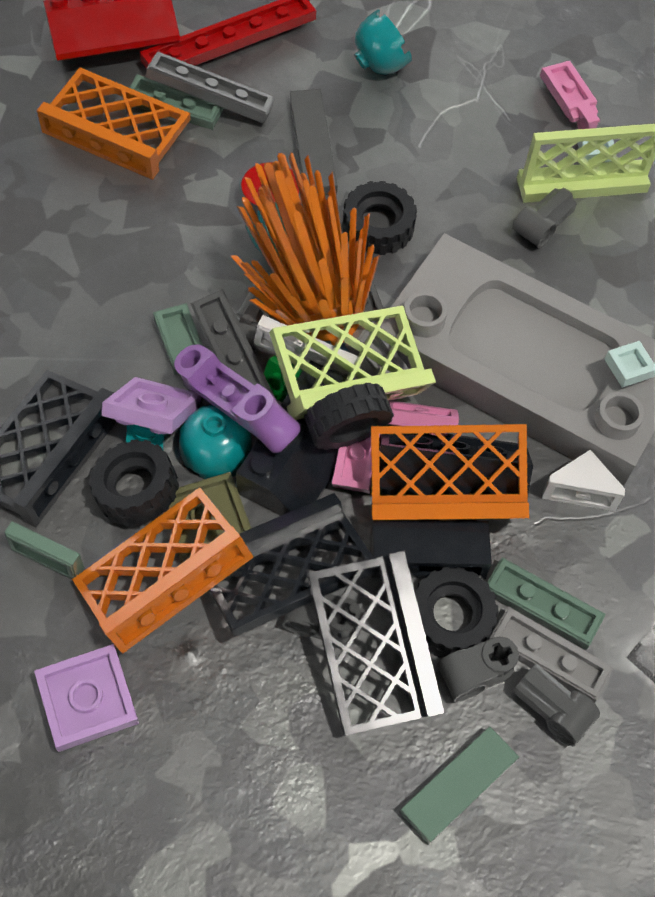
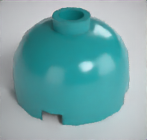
M380 10L374 11L359 25L355 33V45L358 52L354 56L364 70L369 67L377 74L389 75L401 70L412 61L410 51L404 54L401 48L406 43L402 35L385 14L380 17Z
M213 405L201 407L188 416L180 430L179 453L183 464L188 470L191 468L194 472L199 473V477L203 479L231 472L232 477L236 476V472L252 449V434Z

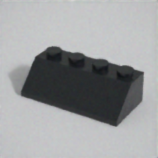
M312 360L309 361V364L320 371L322 370V365ZM328 369L326 375L339 383L346 380L343 375L331 369ZM303 370L297 379L299 390L312 388L316 378ZM289 395L286 396L280 405L287 412V406L291 403ZM305 418L296 420L300 424V432L280 453H272L258 439L236 472L238 493L280 516L319 500L334 475L339 448L318 449L313 442Z
M418 433L402 435L410 442ZM424 433L413 446L430 461L445 444L437 436ZM381 434L379 450L392 461L407 445L396 434ZM448 434L444 437L449 441L454 435ZM460 436L452 445L469 460L484 444L478 438ZM494 440L491 443L506 459L518 449V443ZM488 447L472 463L487 479L503 464ZM449 448L433 463L448 480L465 464ZM527 448V493H529L533 463ZM409 449L394 465L411 480L426 463L413 450ZM379 456L380 473L388 464ZM518 456L511 462L517 470ZM430 467L414 483L425 495H435L445 484ZM469 467L453 482L463 494H474L484 483ZM506 467L492 484L502 494H518V477ZM392 468L380 478V489L388 495H397L407 484ZM449 486L442 494L457 493ZM488 486L481 494L496 493ZM411 487L406 491L408 493L418 494Z

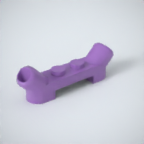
M199 344L191 345L183 349L176 357L174 367L182 377L184 386L189 391L196 392L256 436L272 453H280L299 434L300 424L277 403L267 389L258 383L253 385L225 366L206 347Z

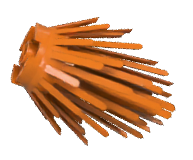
M291 152L288 159L300 192L299 197L286 156L283 153H278V161H274L272 164L266 162L264 169L285 227L284 230L263 168L256 162L255 167L262 185L258 190L260 196H258L251 179L244 178L276 249L263 224L260 223L251 203L246 197H242V203L248 214L244 207L237 206V209L273 272L269 276L258 261L252 260L251 263L258 271L257 273L248 262L244 263L237 255H231V258L245 272L244 275L258 288L248 287V290L259 299L254 298L249 301L276 321L287 326L363 313L380 257L378 255L372 260L374 245L372 244L368 247L365 258L370 213L365 216L359 240L356 241L357 210L354 207L350 211L348 258V233H342L333 171L328 176L330 191L328 192L329 197L326 200L320 171L316 170L313 176L310 159L307 155L304 161L308 180L305 173L300 174L294 154ZM359 324L352 325L348 334L352 336ZM320 330L316 336L319 340L330 341L333 346H335L338 337L327 330Z

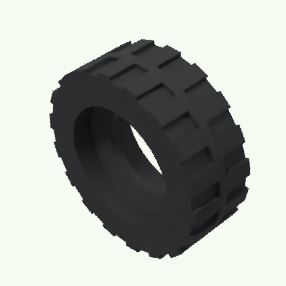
M370 181L367 184L357 186L354 191L348 194V199H345L342 222L343 232L348 233V241L350 211L352 208L355 207L357 210L356 241L359 240L360 230L364 226V212L368 209L381 208L392 212L395 215L396 221L392 226L386 228H377L369 225L366 252L372 244L374 245L373 253L379 255L393 254L398 249H403L407 246V242L411 241L413 237L417 207L414 205L413 197L409 196L404 188L401 189L396 184L385 183V181Z
M377 383L356 384L348 388L345 387L325 396L323 399L315 402L312 407H309L304 417L315 446L318 449L328 450L347 447L365 440L371 436V426H387L392 422L394 414L383 387Z
M137 439L126 443L121 442L116 447L109 448L101 458L97 459L94 469L92 468L90 472L91 480H89V487L92 490L91 494L102 513L109 517L112 522L116 524L122 523L124 526H131V524L142 525L147 521H153L158 518L161 513L169 509V505L176 498V490L179 489L177 473L166 451L164 452L158 444L154 445L151 441L147 440L138 441ZM146 469L152 474V482L140 493L132 496H122L117 492L116 485L118 481L129 472Z
M444 567L437 572L434 570L429 573L427 578H423L418 583L417 589L414 590L428 649L434 653V656L440 658L489 640L498 620L496 617L499 610L495 602L496 595L494 591L490 590L489 584L485 579H480L478 574L473 571H465V568L457 567V569H450V567ZM448 595L463 598L472 610L470 624L459 631H450L441 627L434 617V606L439 599Z

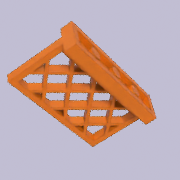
M81 67L50 104L43 102L37 109L42 133L152 180L159 172V162L191 120L190 113ZM82 81L95 85V89L77 91ZM117 94L122 96L123 100L105 104L103 96ZM99 97L101 105L83 109L81 101ZM77 102L79 110L70 112L61 109L63 105ZM143 105L151 111L133 115L131 108ZM127 110L128 117L115 120L110 119L109 112ZM104 114L106 122L96 124L86 118ZM167 117L177 119L175 124L161 127L158 120ZM154 120L155 129L138 131L136 124ZM132 125L134 133L122 135L115 132L114 129ZM158 137L161 140L156 149L142 143V141Z
M527 424L371 426L372 520L529 518ZM495 432L488 440L480 434ZM502 432H518V449L508 459L491 445ZM418 433L410 442L402 435ZM424 433H434L445 444L430 461L413 446ZM440 433L456 434L448 441ZM463 433H473L484 444L469 460L452 445ZM379 434H396L407 446L390 461L379 450ZM487 447L503 462L488 479L472 465ZM448 448L465 463L449 480L433 465ZM409 449L413 450L426 463L411 480L394 465ZM379 456L388 464L380 473ZM517 456L518 470L511 464ZM429 467L445 482L435 495H425L414 485ZM468 467L484 482L474 494H463L453 484ZM506 467L518 477V494H502L492 484ZM392 468L407 484L397 495H380V478ZM450 486L457 494L442 493ZM489 486L496 494L481 493ZM411 487L419 495L403 494Z
M199 487L72 580L100 622L99 625L105 635L123 654L251 560L253 555L239 533L228 523ZM200 503L205 506L201 520H186L188 512ZM173 529L169 543H154L156 535L161 531ZM183 529L198 530L194 543H179ZM208 530H224V533L209 544L204 543ZM141 552L136 567L122 566L124 558L129 554ZM151 553H165L161 567H147ZM176 553H191L190 557L179 566L172 567ZM99 576H108L104 590H89L87 587L89 583ZM119 576H133L129 591H114ZM143 577H158L157 582L143 592H139ZM111 600L125 601L124 606L109 617L106 616Z

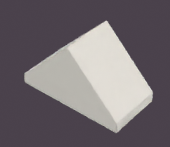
M591 450L551 474L542 492V499L613 512L617 510L625 496V488Z

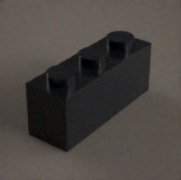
M439 519L373 520L370 533V552L374 558H379L390 553L405 551L411 578H427L429 573L434 570L437 572L444 567H450V569L460 567L465 568L464 570L468 572L473 571L478 574L480 579H486L492 565L489 521H477L476 519H458L456 521H440ZM380 572L372 574L371 578H381Z

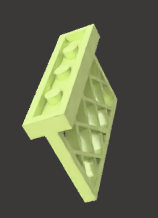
M655 124L534 133L524 169H519L517 175L523 203L540 202L555 188L562 189L563 187L573 194L574 199L647 193L651 185L648 174L655 159ZM652 136L649 140L645 141L641 145H638L636 143L643 137ZM612 139H621L608 148L604 145ZM588 141L587 144L577 150L572 148L578 142ZM556 144L545 153L540 150L541 145ZM627 147L633 149L620 158L616 156L617 153ZM596 149L600 151L599 154L589 160L584 158ZM563 152L568 154L567 157L557 163L552 160ZM640 156L643 158V160H635ZM575 162L580 163V165H572V164H574Z
M403 306L272 328L269 332L291 401L287 406V410L295 420L304 419V415L309 407H312L318 400L342 388H348L356 384H379L383 387L389 401L418 395L436 382L432 369L424 370ZM395 317L399 329L396 338L380 328L384 319ZM359 324L370 332L365 344L348 334L352 325ZM320 330H327L338 337L332 350L315 340ZM294 336L305 343L299 357L286 349L283 337ZM375 336L392 346L386 358L370 348ZM343 341L360 352L354 364L337 354ZM310 347L328 358L321 371L304 360ZM397 350L408 357L411 369L403 370L391 362ZM365 356L381 365L376 376H371L359 368ZM332 362L350 372L345 382L339 383L326 375ZM299 368L316 378L312 388L299 390L295 377Z

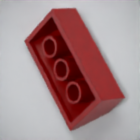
M172 0L43 1L57 61L181 41Z

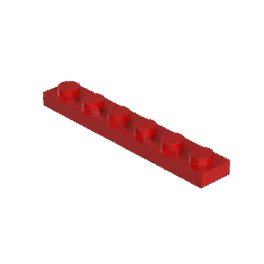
M277 0L180 36L181 41L163 43L140 51L141 62L147 69L155 54L161 52L195 66L316 20V9L309 0Z

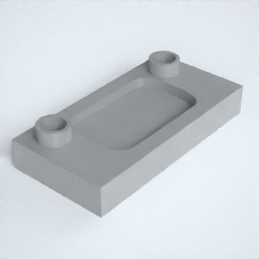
M444 233L390 307H404L424 370L432 369L436 381L433 385L506 424H527L528 436L573 460L591 450L624 487L655 432V375L653 378L622 388L604 358L609 350L640 341L655 364V339ZM395 317L383 320L380 328L396 338L399 329ZM397 350V354L407 367L411 369L408 357Z

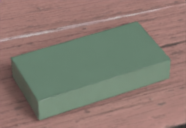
M187 303L153 312L154 321L174 375L179 374L174 367L178 354L188 346L202 345Z
M11 521L4 532L11 550L70 579H73L85 570L79 553Z

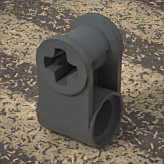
M334 594L324 596V598L335 605L341 597ZM346 597L340 608L360 620L362 613L360 606L355 600ZM313 602L286 613L282 624L285 629L300 636L321 639ZM324 605L326 617L328 618L332 610ZM336 613L329 625L330 634L345 645L356 625L346 620L345 625L337 624L342 621L343 617ZM359 631L358 635L356 636L355 640L358 639V637H359V635H360V631Z
M499 636L468 649L453 652L442 658L437 663V666L454 701L461 702L478 695L488 688L507 681L514 672L519 652L513 641ZM492 655H495L498 660L505 659V664L502 666L499 661L492 662Z

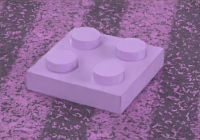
M134 377L103 401L102 416L115 419L119 424H135L150 428V431L157 434H172L187 420L188 416L200 408L201 396L196 392Z
M114 644L34 671L54 744L58 752L139 724Z

